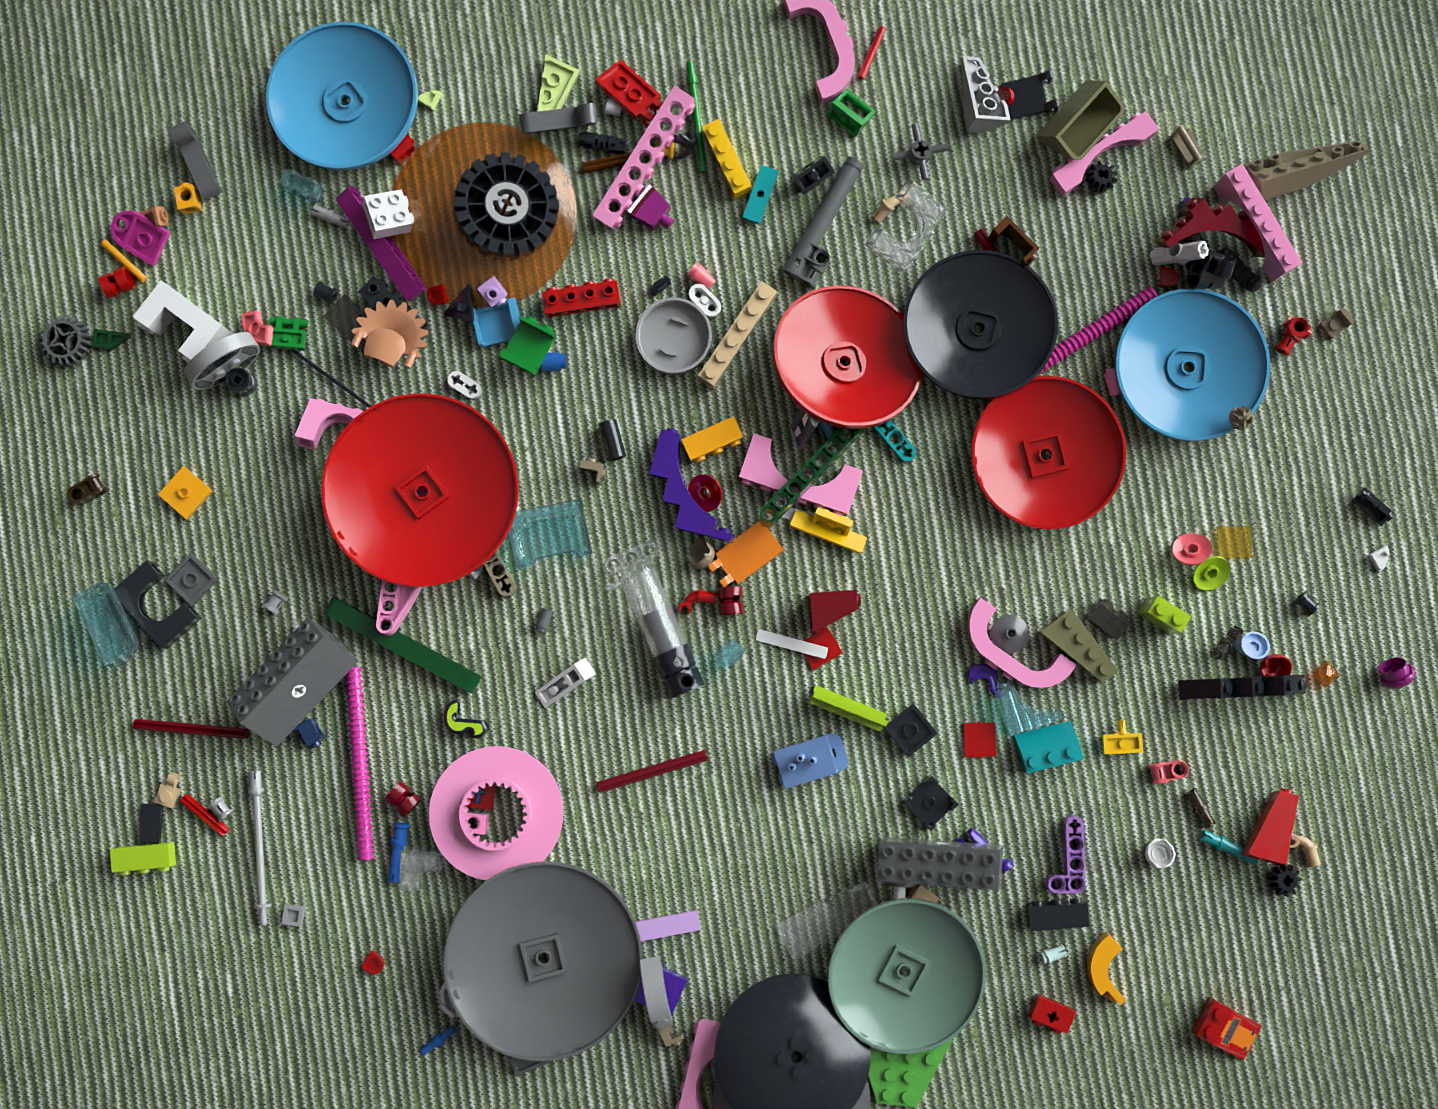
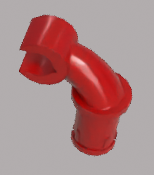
M699 588L686 596L679 604V612L681 613V608L687 605V614L691 612V605L694 602L715 605L718 593L702 591Z

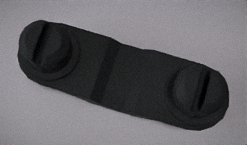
M1223 248L1218 252L1219 254L1237 259L1232 277L1249 292H1256L1260 289L1261 280L1231 249Z

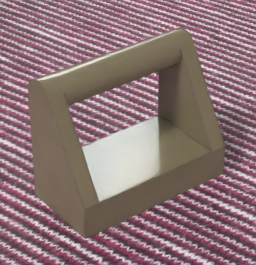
M1181 125L1176 128L1169 138L1187 168L1190 169L1203 162L1206 156L1188 126Z

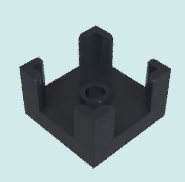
M928 775L902 800L905 806L930 831L938 825L937 822L948 811H953L959 805L931 775Z

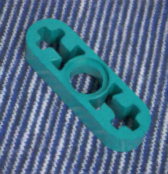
M891 420L887 421L885 426L888 430L890 427L894 430H891L887 436L884 435L886 430L883 427L874 426L875 431L901 461L911 462L915 458V448ZM891 434L899 435L900 442L898 444L890 442L889 437ZM903 441L906 443L903 445L904 449L912 451L910 458L908 456L903 457L904 451L901 448L899 451L896 449Z

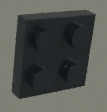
M914 703L887 723V726L883 727L907 758L938 734Z

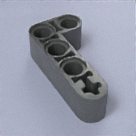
M595 103L519 114L522 134L586 127L598 123Z
M186 121L168 128L172 140L180 148L203 199L207 200L222 193L221 186L194 129Z

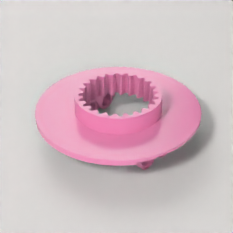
M484 747L461 756L443 772L431 796L429 823L434 841L449 863L471 877L488 880L508 868L520 864L541 862L546 859L554 848L562 829L563 802L554 777L536 758L510 747ZM487 784L489 786L504 784L505 788L511 786L512 792L518 791V798H523L521 804L526 805L523 809V812L527 813L523 817V820L526 822L521 825L523 830L520 829L517 832L518 836L514 835L511 838L512 841L507 839L505 842H487L485 839L481 842L479 835L473 836L474 830L469 831L468 828L471 824L465 822L469 817L464 815L469 809L465 805L470 804L471 801L468 798H473L475 796L474 792L480 791V787L485 788Z

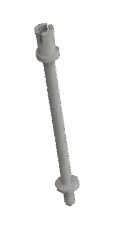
M260 770L255 771L256 779L254 771L248 772L250 784L248 793L252 796L258 889V904L253 907L254 909H259V923L264 927L267 925V908L272 907V905L266 903L260 795L264 792V788H262Z

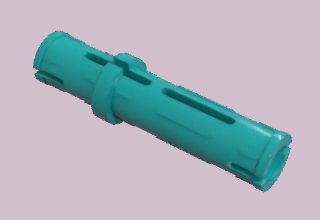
M1205 829L1202 831L1201 835L1203 837H1200L1199 840L1215 847V850H1222L1251 865H1255L1258 861L1257 859L1241 855L1243 847L1226 840L1224 836H1217Z

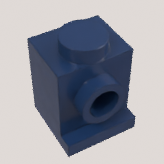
M310 718L294 728V731L300 732L299 738L304 745L310 746L311 749L322 744L321 740L325 739L315 718Z

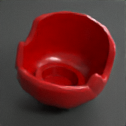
M1270 654L1260 663L1261 676L1290 675L1292 663L1289 658L1281 654Z

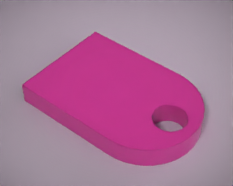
M131 210L119 212L111 222V234L119 246L152 266L157 264L171 232L161 226H156L152 220ZM120 220L125 222L124 230H121L119 227Z

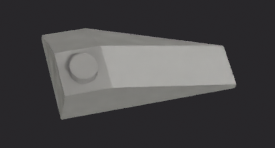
M962 56L963 113L967 132L986 133L1009 123L1010 116L1005 100L1000 99L997 93L999 91L998 88L993 86L989 80L990 75L980 57Z

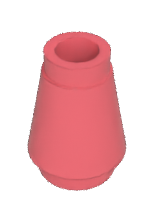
M695 263L687 274L690 277L689 280L702 284L708 289L716 281L701 264Z

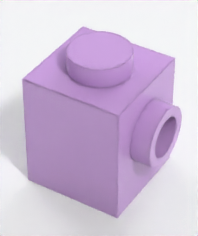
M494 275L477 288L491 307L495 304L498 307L506 301L505 297L508 293Z

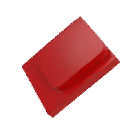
M828 627L804 640L805 642L828 648L825 659L803 653L812 670L817 669L843 653Z

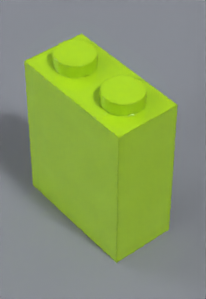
M1160 596L1146 598L1137 613L1168 634L1182 633L1192 617Z

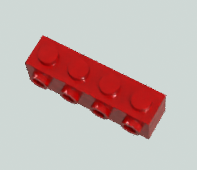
M604 279L602 283L585 282L583 286L571 284L566 285L563 289L551 287L542 292L544 311L547 318L622 307L617 280L613 281V279Z

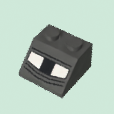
M798 408L792 416L795 420L791 425V429L798 448L802 450L822 421Z

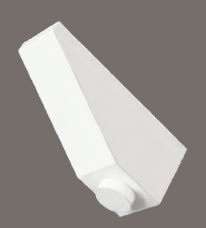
M584 658L545 684L535 694L543 706L547 708L596 673L586 658Z

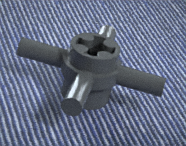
M916 123L911 125L914 143L908 151L892 153V160L910 158L913 164L919 165L922 181L929 179L926 162L930 159L931 154L949 151L948 143L930 146L927 141L921 139L919 124ZM922 149L924 151V156H920L919 152L915 153V150L917 151Z

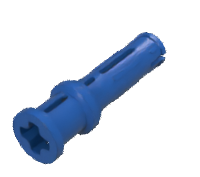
M393 822L394 833L393 838L390 840L393 846L387 881L399 883L404 846L408 844L406 837L410 824Z

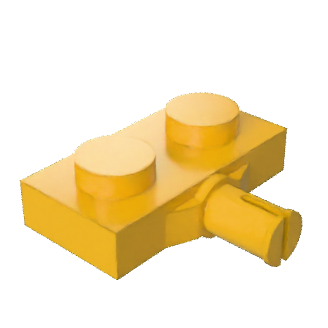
M1117 720L1118 732L1102 735L1103 754L1143 753L1142 733L1126 732L1125 720Z

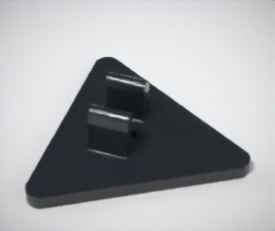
M467 284L456 299L451 301L450 306L444 312V316L471 323L474 321L472 285Z

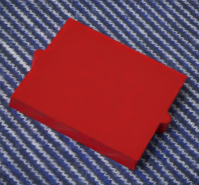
M977 721V723H963L964 757H979L981 759L987 756H997L995 722L981 723V721Z

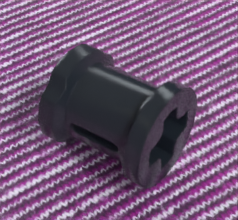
M319 281L315 286L313 296L316 298L321 297L327 300L329 304H333L338 295V288H330L324 285L322 281Z
M1307 591L1300 594L1294 601L1296 605L1298 604L1306 612V616L1312 615L1321 606L1310 598Z

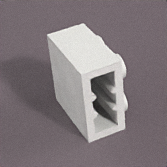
M402 189L364 196L363 208L374 239L411 232L414 217L412 213H409L408 199L403 195Z

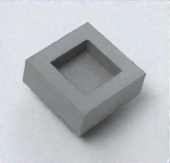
M285 904L282 924L303 926L306 906Z

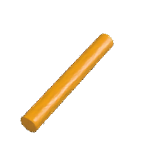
M107 240L101 243V246L142 283L147 280V277Z

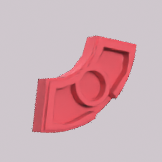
M258 311L242 313L244 332L250 333L257 344L271 346L274 328L263 324L261 313Z

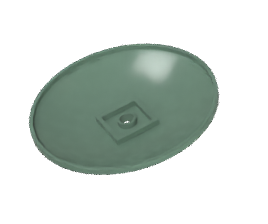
M916 898L886 901L869 908L857 916L837 940L828 968V986L831 1001L846 1028L869 1046L898 1054H912L931 1050L958 1035L975 1015L981 1003L986 983L984 955L970 927L948 908L932 901ZM903 966L909 967V972L905 975L899 973L900 968Z

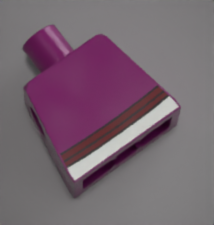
M650 183L627 210L628 217L652 230H655L660 224L666 229H670L675 221L668 216L671 210L670 205Z

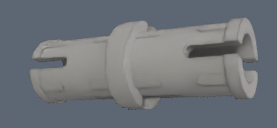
M314 205L313 209L316 211H311V216L325 220L330 225L336 224L348 229L350 225L345 222L351 224L348 217L336 213L333 209L327 210Z

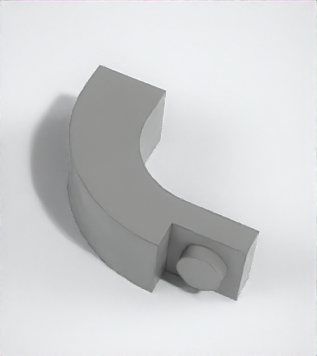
M660 957L640 960L642 981L653 1029L671 1026L673 1021L668 1005Z

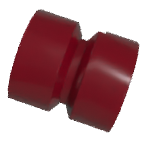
M741 586L718 588V599L721 600L719 615L744 614L743 603L740 601L743 598Z
M400 781L387 794L384 800L392 807L396 806V811L405 818L422 799L415 792L410 793V788L403 781Z

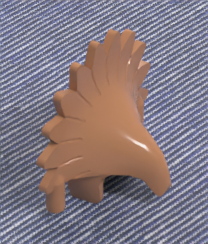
M390 300L386 308L381 302H377L376 311L365 308L367 318H356L361 327L352 329V333L355 336L350 345L358 348L363 338L366 340L364 348L366 359L369 360L370 357L382 361V365L394 369L402 356H408L403 366L411 369L415 358H421L417 349L427 347V344L421 340V338L429 334L427 330L421 329L425 324V319H415L418 313L416 308L407 312L406 302H403L398 308H396L394 300Z

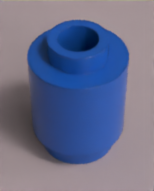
M547 353L539 369H542L543 372L566 369L565 353Z

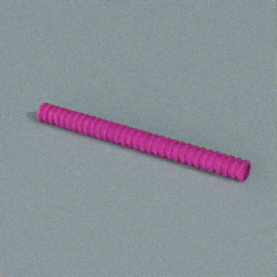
M1148 286L1146 290L1143 289L1141 293H1137L1136 296H1132L1131 299L1118 305L1116 309L1113 308L1111 312L1109 311L1106 315H1102L1101 318L1093 321L1092 325L1088 324L1087 328L1083 327L1082 331L1079 330L1077 334H1072V337H1067V340H1063L1062 344L1058 343L1057 347H1054L1050 359L1043 370L1047 371L1048 367L1052 368L1053 364L1057 365L1058 361H1063V358H1068V355L1077 352L1078 348L1082 349L1083 345L1087 346L1088 342L1091 343L1093 339H1098V336L1107 333L1108 329L1112 330L1113 326L1117 327L1118 323L1121 324L1123 320L1126 321L1128 317L1131 318L1143 305L1158 296L1156 291Z
M353 667L345 675V678H347V681H345V684H347L346 690H348L346 702H349V705H347V708H349V711H347V714H349L348 720H350L348 732H351V735H349V738H351V741H349V744H351L350 750H352L350 762H353L351 774L353 775L352 781H354V784H352V787H354V790L352 792L355 793L353 805L356 807L354 808L356 820L354 822L357 823L355 835L358 837L356 838V841H358L356 845L358 850L356 852L359 854L357 860L364 861L372 860L375 858V855L372 854L374 852V849H372L374 843H372L373 837H371L373 825L370 824L372 822V819H370L372 813L370 812L371 806H369L371 803L369 797L371 795L368 794L370 782H368L369 776H367V773H369L367 767L369 765L366 764L368 752L365 750L367 749V746H365V743H367L365 737L367 735L364 734L366 722L363 720L365 719V716H363L365 710H363L364 704H362V701H364V698H362L364 692L361 690L363 689V686H361L363 680H361L362 674H360L362 668Z

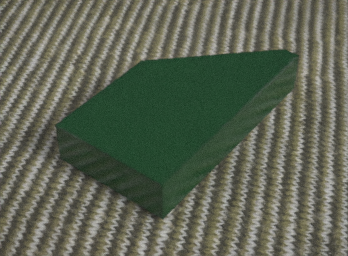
M94 329L91 347L113 351L131 338V334Z

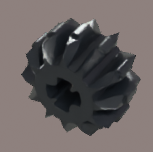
M1100 160L1096 162V165L1091 164L1089 166L1090 170H1087L1085 173L1088 176L1085 182L1091 183L1088 186L1089 189L1095 187V193H1098L1099 190L1102 193H1106L1107 189L1112 190L1113 184L1117 183L1115 176H1117L1118 172L1112 171L1114 165L1107 166L1108 161H1105L1103 165Z
M1291 864L1288 866L1280 865V867L1274 865L1275 872H1268L1269 875H1272V878L1267 879V882L1272 883L1269 888L1276 890L1275 894L1279 896L1283 894V896L1288 897L1289 893L1295 895L1296 891L1294 888H1301L1297 882L1303 880L1301 877H1297L1300 871L1294 870V866Z

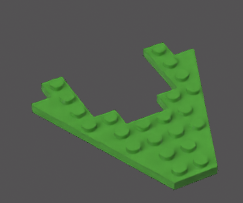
M954 1038L931 1050L912 1054L890 1053L871 1047L869 1079L877 1103L917 1107Z

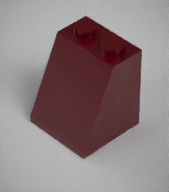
M857 590L809 593L811 633H815L858 610V606H861V595L857 594Z

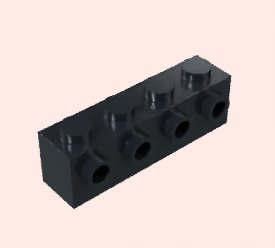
M373 276L358 291L375 310L377 302H381L385 308L390 300H394L396 308L402 304L400 302L402 298L395 291L391 293L387 289L389 285L382 278L378 280ZM407 304V312H408V311L412 310V308ZM425 322L421 329L427 330L430 333L427 329L429 325Z

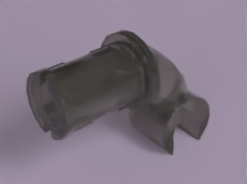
M1236 625L1233 628L1231 627L1227 633L1228 637L1224 641H1220L1211 650V657L1219 660L1223 656L1229 655L1235 642L1243 635L1244 630Z

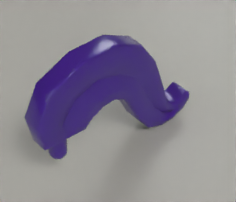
M983 663L972 665L968 670L970 684H973L974 679L985 678L988 680L992 695L996 697L1005 695V692L1001 693L999 691L996 670Z

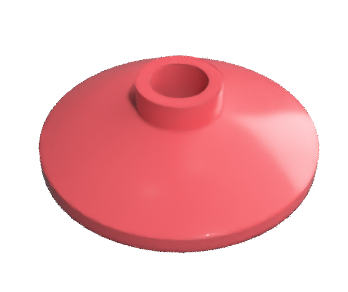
M1188 533L1175 540L1172 551L1174 557L1179 562L1186 565H1198L1202 562L1204 563L1211 556L1212 544L1208 538L1201 534Z

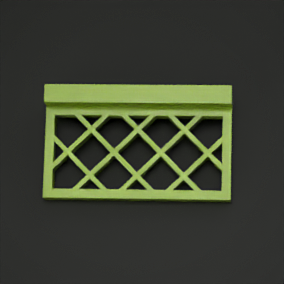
M815 685L808 702L879 732L882 726H887L888 723L885 720L887 713Z

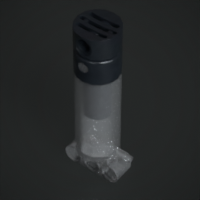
M645 542L610 556L603 564L604 572L610 576L617 575L619 579L607 585L605 589L609 592L622 587L660 678L665 679L669 677V679L662 682L669 699H672L705 683L698 667L690 669V667L695 666L696 662L653 565L652 559L657 555L658 548L653 542ZM645 547L652 550L651 556L644 554L643 549ZM626 555H633L635 562H627ZM608 562H615L617 570H611L608 567ZM681 679L685 680L686 687L681 684Z

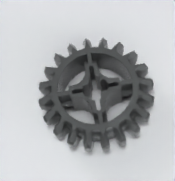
M65 315L64 318L58 316L57 320L51 318V324L45 323L47 328L46 330L41 329V332L44 334L38 337L43 342L38 345L43 348L41 353L46 355L45 358L47 360H52L53 364H59L64 367L66 364L73 366V361L77 364L80 363L79 358L86 359L84 353L90 352L87 346L92 345L88 341L92 337L90 334H87L89 329L84 327V322L79 321L76 317L71 319L69 315ZM73 327L75 331L66 333L63 331V328ZM63 349L68 352L65 355H58L56 353L57 350L61 351Z

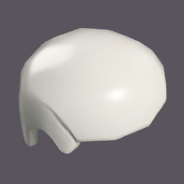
M1154 839L1146 846L1145 857L1151 866L1167 868L1174 861L1175 851L1166 839Z

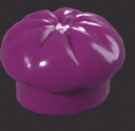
M1400 657L1387 659L1379 665V671L1382 675L1380 677L1381 684L1388 689H1401L1409 685L1416 675L1415 668L1411 664H1407L1406 660Z

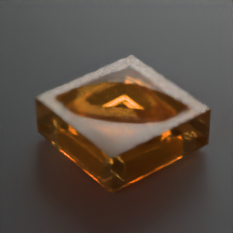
M1325 661L1312 672L1324 688L1341 676L1329 661Z

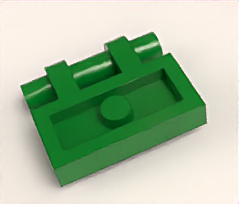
M284 316L269 317V324L276 326L273 329L271 346H266V348L305 351L307 332L300 330V328H308V320H301V318L297 317L294 319L284 318ZM283 326H291L293 329H284Z

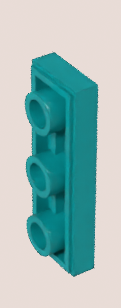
M764 165L760 166L742 219L761 224L779 170ZM762 193L764 196L760 198L757 195Z

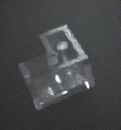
M402 850L399 890L419 891L423 888L424 871L440 872L443 870L444 856L440 850Z

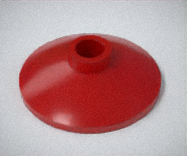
M700 474L690 481L688 491L694 501L705 512L713 511L720 505L722 490L716 479L707 474Z

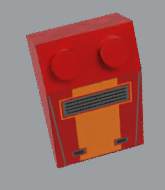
M1209 996L1191 1031L1209 1043L1244 1060L1262 1025Z

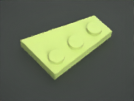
M545 54L538 111L561 109L580 73L578 69Z

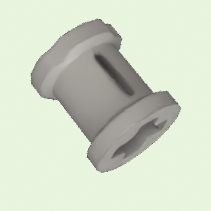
M274 589L272 596L263 606L271 612L278 614L281 605L289 598Z
M222 796L214 800L207 807L209 810L212 809L217 815L219 822H222L234 812L223 802Z

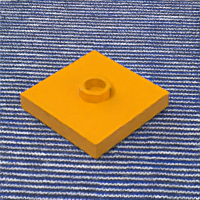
M183 466L158 495L188 520L212 494L213 490L188 468Z

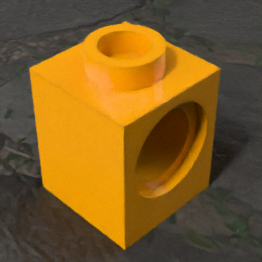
M182 183L179 187L174 188L177 208L182 214L202 211L199 192L193 184ZM191 194L190 199L184 201L185 196Z

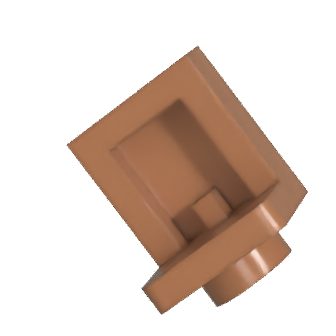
M164 206L140 211L143 216L155 222L156 226L163 227L169 225L168 214Z

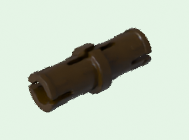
M1197 789L1190 790V793L1187 792L1185 795L1194 808L1193 812L1198 815L1204 828L1211 827V824L1215 825L1216 822L1207 809L1209 806L1203 802Z

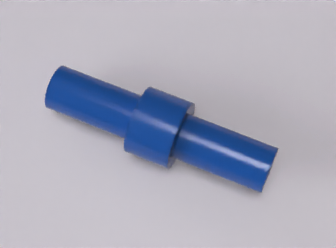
M451 1025L441 1034L437 1033L429 1043L420 1049L421 1052L426 1055L436 1046L440 1047L448 1037L457 1031L456 1028Z

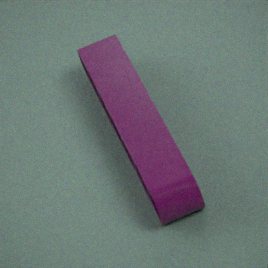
M348 186L336 197L337 203L404 298L408 301H413L426 290L424 283L391 236L373 238L363 208L364 198L355 187Z

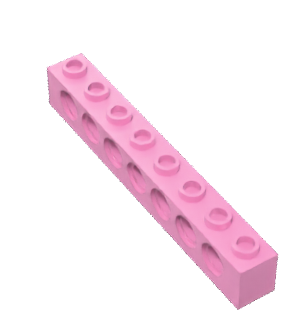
M674 85L592 216L612 230L621 226L624 220L623 215L634 203L635 196L641 194L644 189V182L646 179L649 180L655 171L653 169L654 166L664 158V150L673 144L675 140L673 136L677 130L680 131L685 124L684 119L687 114L690 115L695 109V100L692 96ZM679 107L681 112L678 115L671 114L673 108ZM669 123L671 125L670 129L662 131L661 127L663 124ZM658 139L660 140V145L656 148L651 147L652 141ZM643 156H650V161L648 163H641V158ZM636 171L639 172V178L632 180L631 174ZM623 188L630 189L627 196H621L620 192ZM613 204H619L617 212L610 211Z

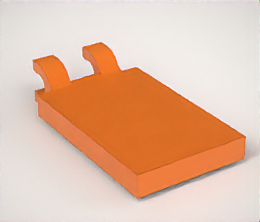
M758 521L735 538L733 543L727 544L715 553L718 559L712 562L708 568L712 573L720 567L726 572L727 576L719 581L722 587L728 586L734 580L737 584H740L783 552L784 549L769 529L763 527Z

